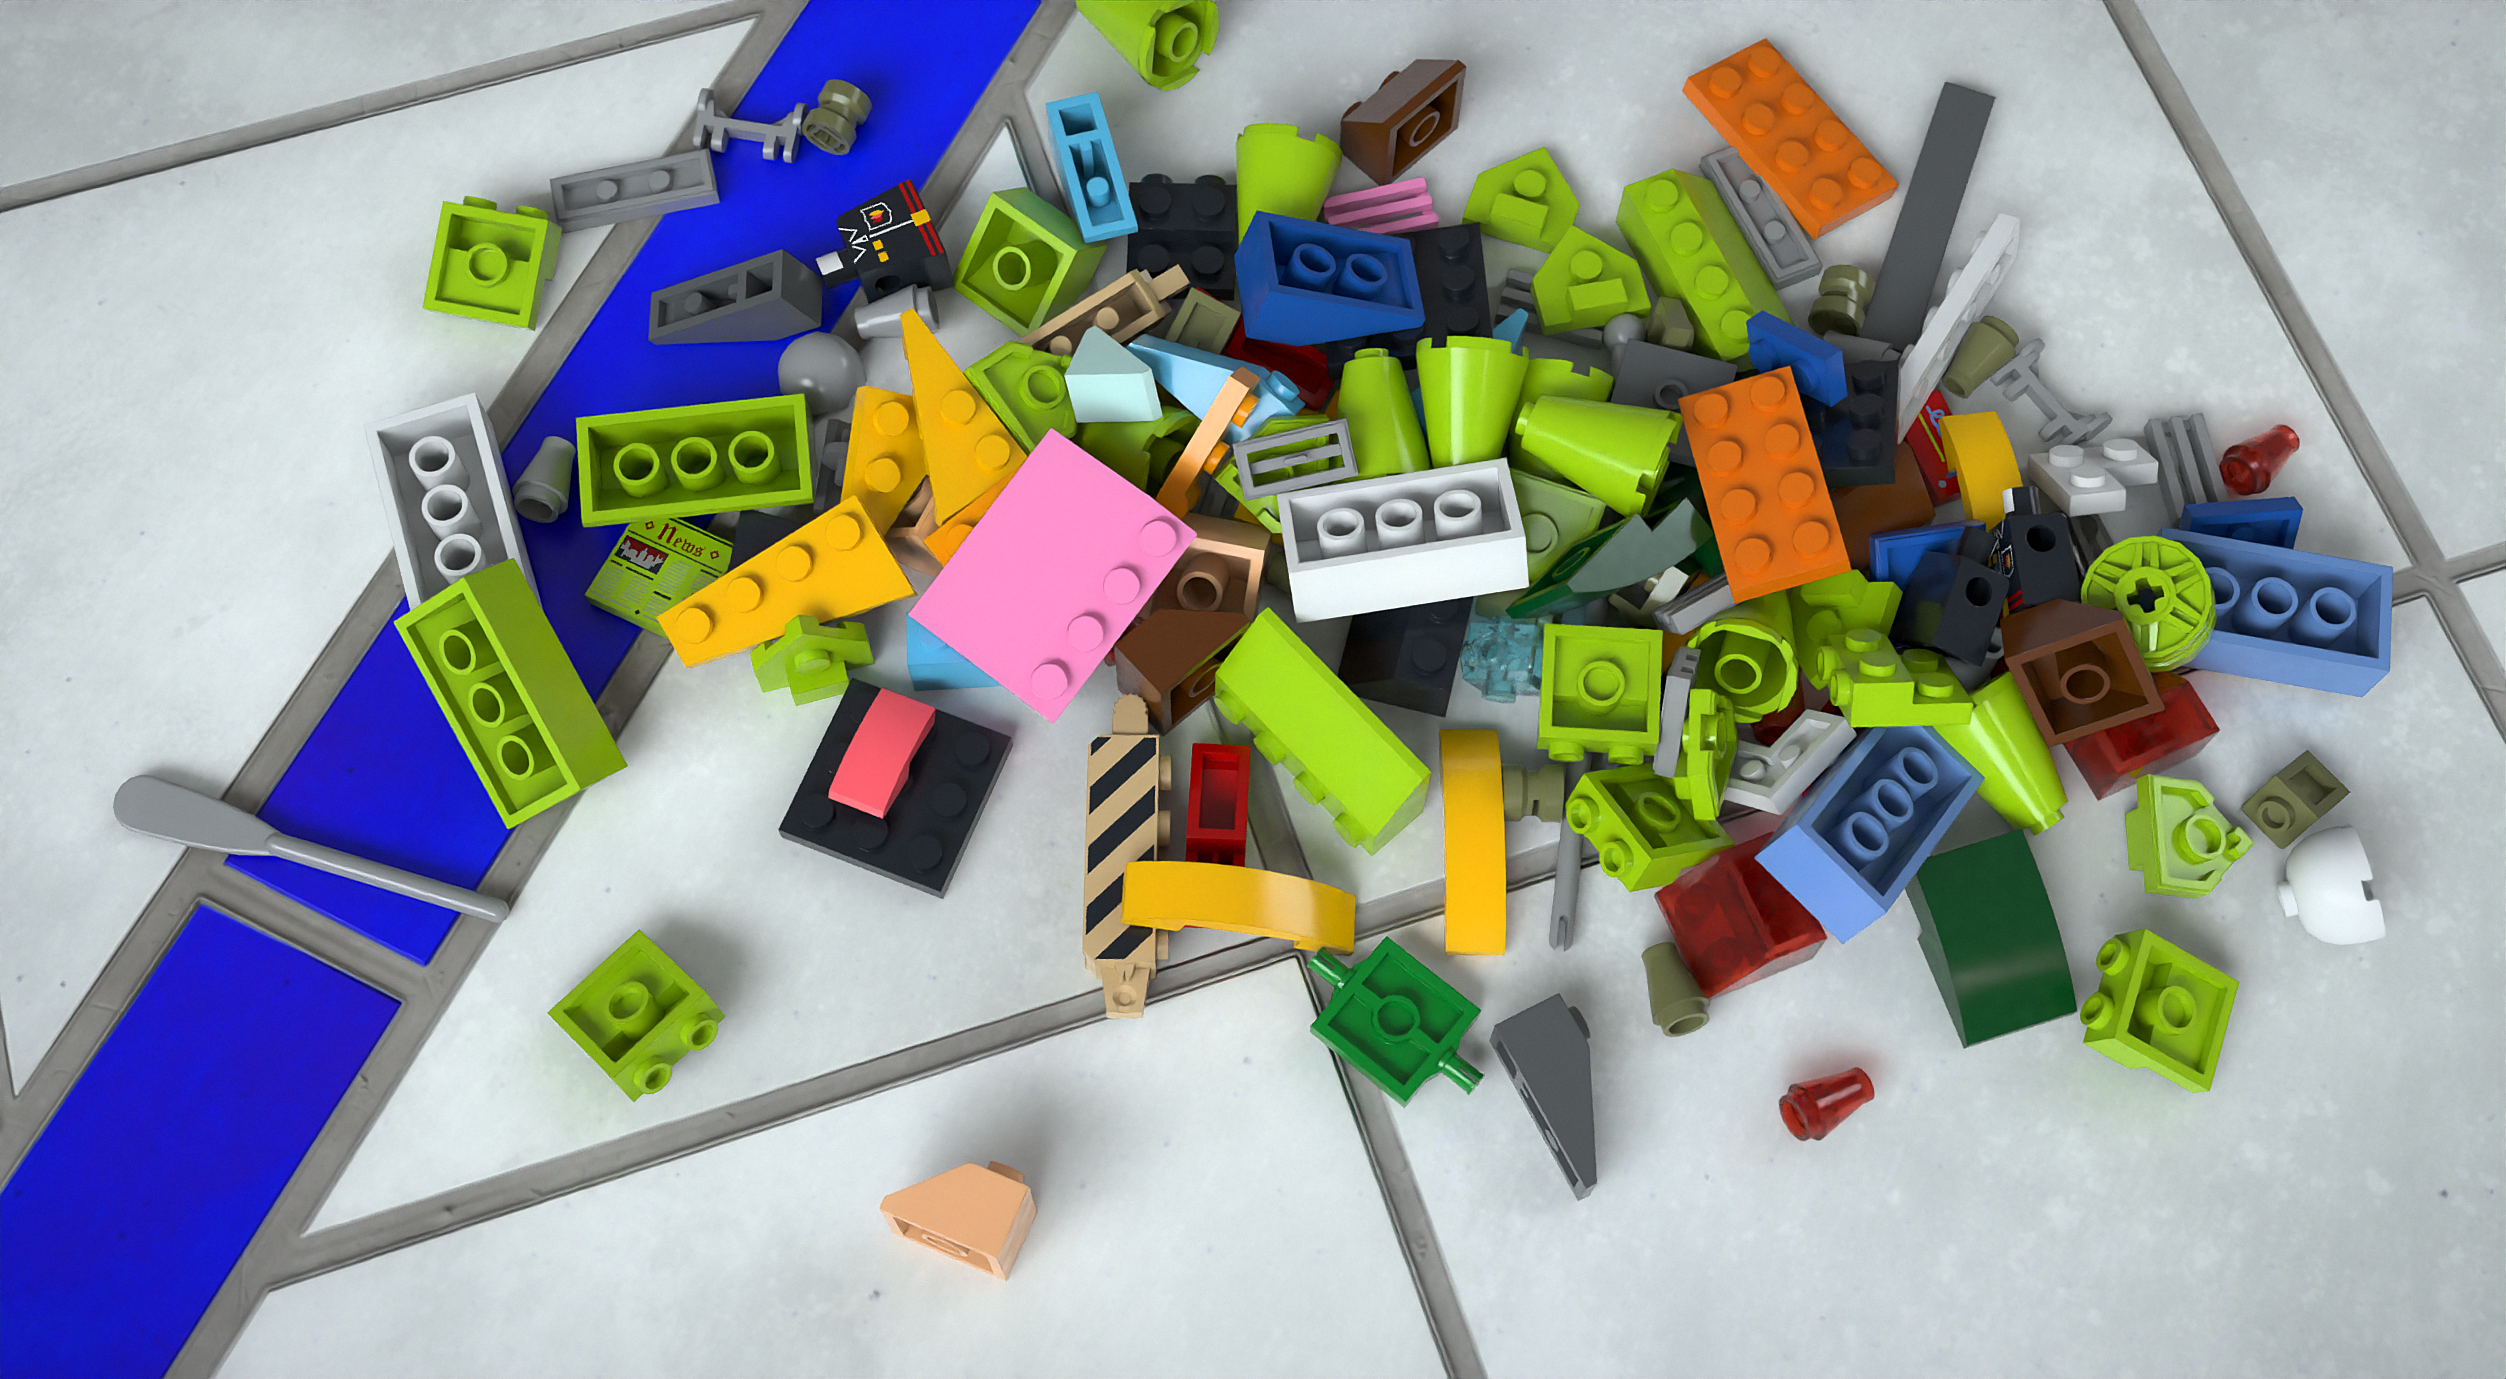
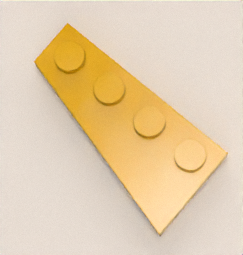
M854 494L656 618L685 667L692 669L754 649L765 640L773 641L786 635L784 626L797 615L814 616L818 618L819 625H823L844 617L850 618L869 612L872 608L894 601L900 602L918 596L860 498Z

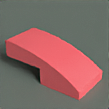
M882 688L844 755L829 789V798L883 819L908 780L910 762L935 723L936 708Z

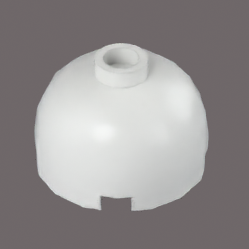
M2346 824L2327 828L2307 836L2297 844L2286 860L2287 880L2276 883L2279 901L2285 917L2297 915L2305 931L2317 940L2325 943L2348 945L2385 938V924L2379 898L2374 899L2370 879L2374 878L2363 845L2354 826Z

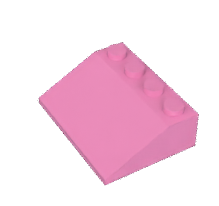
M1050 428L908 615L1046 720L1055 723L1198 533L1149 495Z

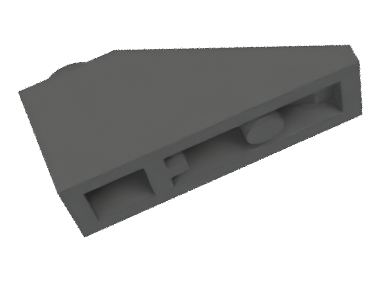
M784 249L652 292L648 340L655 345L771 341L820 327L823 278Z
M1560 993L1496 1024L1489 1041L1575 1197L1580 1201L1588 1197L1597 1184L1590 1047L1586 1041L1590 1039V1031L1580 1011L1575 1006L1568 1008Z

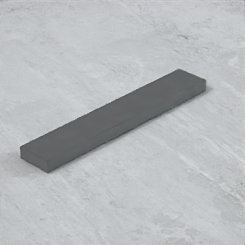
M1945 81L1858 337L1892 343L1893 350L1899 353H1903L1909 344L1915 345L1996 97Z

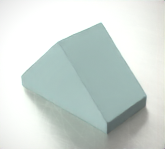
M1097 326L1087 329L1064 375L1077 423L1155 421L1163 417L1152 369Z

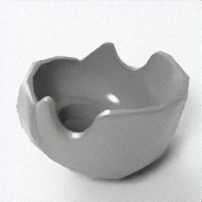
M816 331L797 338L784 351L778 364L780 392L783 395L804 393L810 412L814 415L846 409L852 396L857 391V387L866 386L867 378L862 357L838 335Z

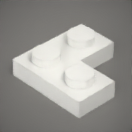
M2110 439L2105 441L2103 446L2080 448L2073 445H2058L2050 448L2047 453L2030 454L2028 456V476L2069 517L2124 511L2126 502L2125 487L2157 483L2158 461L2133 440Z
M1807 709L1770 748L1739 740L1724 799L1782 815L1788 808L1796 804L1807 787L1839 758L1840 753L1857 734L1853 727L1850 728L1845 717Z

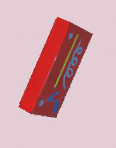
M1940 390L1931 392L1902 440L1912 448L1934 508L1962 498L1957 473L1948 472L1938 420L1943 416H1952L1953 414Z

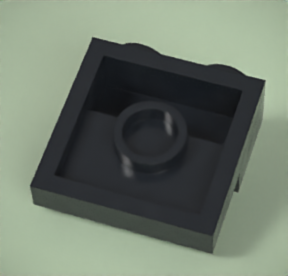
M1158 173L1144 176L1141 182H1129V198L1138 225V232L1127 234L1126 274L1135 269H1138L1139 273L1146 269L1152 279L1178 264L1190 284L1187 285L1185 290L1170 299H1186L1191 287L1196 288L1198 286L1218 300L1234 301L1237 185H1227L1223 178L1215 175L1200 176L1195 180L1194 184L1173 183L1170 177Z

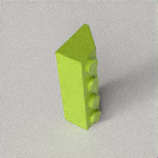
M1672 168L1624 186L1615 222L1657 297L1681 299L1688 320L1694 327V340L1691 350L1695 355L1738 365L1736 372H1744L1755 368L1748 352L1750 345L1746 321L1763 310L1795 327L1796 325L1712 180Z
M804 393L576 418L581 518L584 528L814 503L817 460L814 424Z
M514 558L461 578L394 621L397 630L508 830L628 767Z
M1269 607L1263 610L1216 671L1215 703L1221 713L1231 723L1237 725L1242 722L1256 736L1253 739L1254 744L1266 760L1273 765L1281 762L1295 777L1293 779L1295 788L1308 803L1313 806H1317L1320 803L1335 818L1333 825L1336 831L1350 846L1356 848L1360 844L1373 856L1423 813L1431 771Z

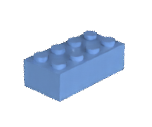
M2161 527L2156 536L2181 543L2200 559L2211 580L2216 598L2217 622L2209 643L2192 661L2182 666L2356 697H2363L2390 672L2392 566ZM2145 588L2139 591L2140 600L2137 604L2142 607L2144 613H2150L2156 610L2154 606L2155 600L2164 596H2155L2151 588Z
M1932 726L1859 727L1856 730L1857 736L1844 748L1839 758L1823 771L1754 857L1842 944L1888 912L1985 779Z

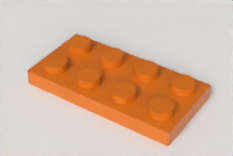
M1766 38L1687 78L1682 92L1727 143L1738 149V155L1757 176L1759 173L1785 202L1787 208L1799 224L1814 240L1892 198L1898 188V182Z
M1783 367L1679 398L1678 403L1683 415V421L1734 604L1851 571L1848 554L1791 367Z

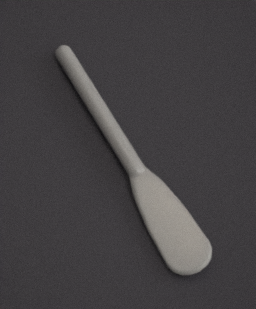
M139 775L128 779L120 786L114 797L113 809L116 819L121 826L135 833L189 847L236 855L276 856L491 922H502L509 915V906L502 899L283 834L253 814L208 794L155 776Z

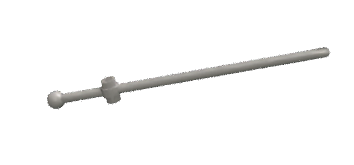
M1631 314L1614 316L1606 324L1603 331L1605 345L1612 352L1610 376L1614 378L1615 382L1628 338L1646 342L1647 339L1645 324L1638 317ZM1608 505L1605 506L1597 532L1617 522L1618 512ZM1609 595L1585 605L1583 626L1606 627ZM1584 752V759L1581 761L1568 762L1564 804L1583 774L1591 771L1592 752ZM1563 806L1549 944L1553 950L1556 949L1559 922L1563 921L1566 924L1564 951H1567L1573 942L1584 834H1577L1570 828L1566 816L1567 810Z

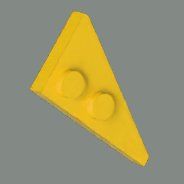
M910 308L900 314L903 332L902 344L905 360H908L913 386L912 398L919 436L923 440L926 474L930 478L935 505V522L941 527L1026 460L1027 455L915 310Z
M867 385L857 387L840 503L854 494L859 497L883 538L926 475L923 440L919 436L912 396Z

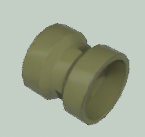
M831 79L826 81L817 97L819 107L810 110L802 125V131L811 143L823 151L834 155L848 154L857 138L856 126L865 123L872 110V103L867 95L854 85L842 80Z
M1850 265L1828 267L1824 270L1818 288L1821 297L1813 302L1809 313L1808 323L1810 327L1823 337L1828 330L1858 337L1865 320L1863 309L1870 305L1876 287L1874 279L1865 271Z
M1502 763L1504 821H1520L1525 816H1537L1542 822L1561 823L1564 806L1563 766L1543 764L1538 770L1525 769L1520 763Z

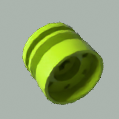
M2156 535L2129 537L2106 548L2090 565L2081 588L2082 604L2121 611L2150 672L2171 671L2192 661L2209 643L2217 622L2215 594L2212 589L2211 580L2200 559L2181 543ZM2145 588H2151L2155 596H2164L2155 600L2154 606L2156 610L2150 613H2144L2139 604H2133L2140 600L2139 591Z

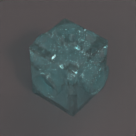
M1496 616L1493 618L1492 623H1471L1468 641L1463 644L1460 654V665L1463 672L1462 679L1480 690L1483 699L1493 702L1514 703L1516 702L1517 695L1539 696L1543 631L1536 625H1527V622L1523 619H1511L1510 616Z

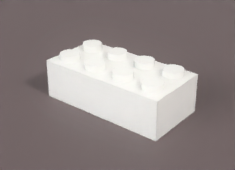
M473 392L364 424L363 427L410 611L461 578L514 558L542 608L493 425L476 393Z
M1506 458L1276 494L1296 624L1529 587L1526 537Z

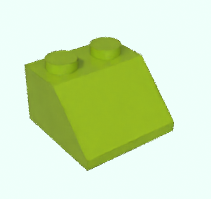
M1026 187L992 192L954 272L955 286L952 288L1023 338L1067 311L1086 291L1108 244L1103 240L1085 244L1077 222Z

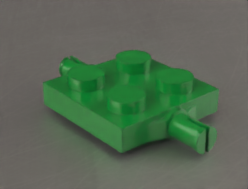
M1386 936L1367 959L1353 965L1351 969L1330 954L1324 947L1317 951V956L1314 955L1307 967L1315 971L1335 988L1330 1003L1310 1026V1033L1402 1107L1405 1108L1426 1082L1437 1077L1441 1072L1466 1091L1468 1095L1480 1084L1485 1074L1479 1072L1460 1057L1457 1051L1461 1038L1479 1018L1481 1010Z

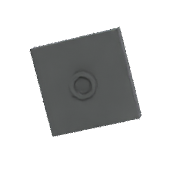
M1628 338L1610 403L1669 410L1681 414L1678 403L1679 398L1733 383L1738 365ZM1683 421L1676 445L1670 442L1667 444V447L1670 448L1667 461L1696 468Z

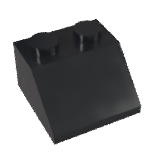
M1474 596L1353 615L1337 677L1359 698L1445 718Z

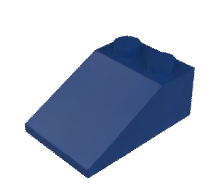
M1256 211L1234 256L1246 338L1292 346H1304L1422 327L1426 320L1410 240Z

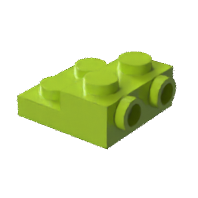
M464 196L463 204L443 201L422 308L430 312L535 331L544 281L553 280L562 228L548 220L549 212L537 208L518 205L516 206L515 214L496 211L497 203L478 197Z
M1544 623L1536 749H1549V758L1561 762L1581 761L1584 759V752L1608 753V762L1625 766L1642 764L1644 762V755L1654 756L1659 745L1663 630Z
M1866 628L1851 629L1846 632V635H1827L1826 646L1818 647L1816 657L1818 678L1820 681H1825L1828 685L1833 706H1839L1850 728L1971 725L1973 702L1942 654L1916 648L1904 651L1903 655H1898L1886 634H1880L1875 630Z
M1653 762L1584 773L1564 804L1570 828L1577 834H1584L1600 853V865L1605 874L1612 878L1617 877L1629 892L1670 885L1675 881L1683 868L1725 860L1735 845L1734 841L1717 820H1695L1692 800L1677 799L1674 779L1654 774L1655 770H1652Z
M2146 928L2114 935L2113 938L2103 944L2096 957V966L2103 972L2098 992L2088 997L2080 1012V1020L2082 1024L2087 1026L2083 1044L2128 1069L2147 1067L2192 1093L2209 1092L2239 981Z
M640 929L547 1012L633 1102L643 1094H654L662 1090L671 1079L672 1067L690 1050L699 1051L709 1046L717 1036L718 1024L726 1017L707 992Z

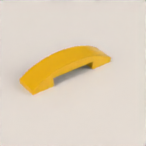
M1996 411L1943 416L1938 422L1948 472L1957 473L1966 521L1979 519L1986 523V532H1988L2005 519L2002 492L2010 488L2023 486L2009 438Z
M1439 729V769L1443 803L1445 893L1443 897L1445 955H1505V824L1497 729Z
M1179 861L1127 862L1124 865L1120 923L1180 931L1185 925L1294 940L1293 948L1318 951L1324 947L1329 953L1351 956L1354 953L1356 896L1316 881L1254 868Z

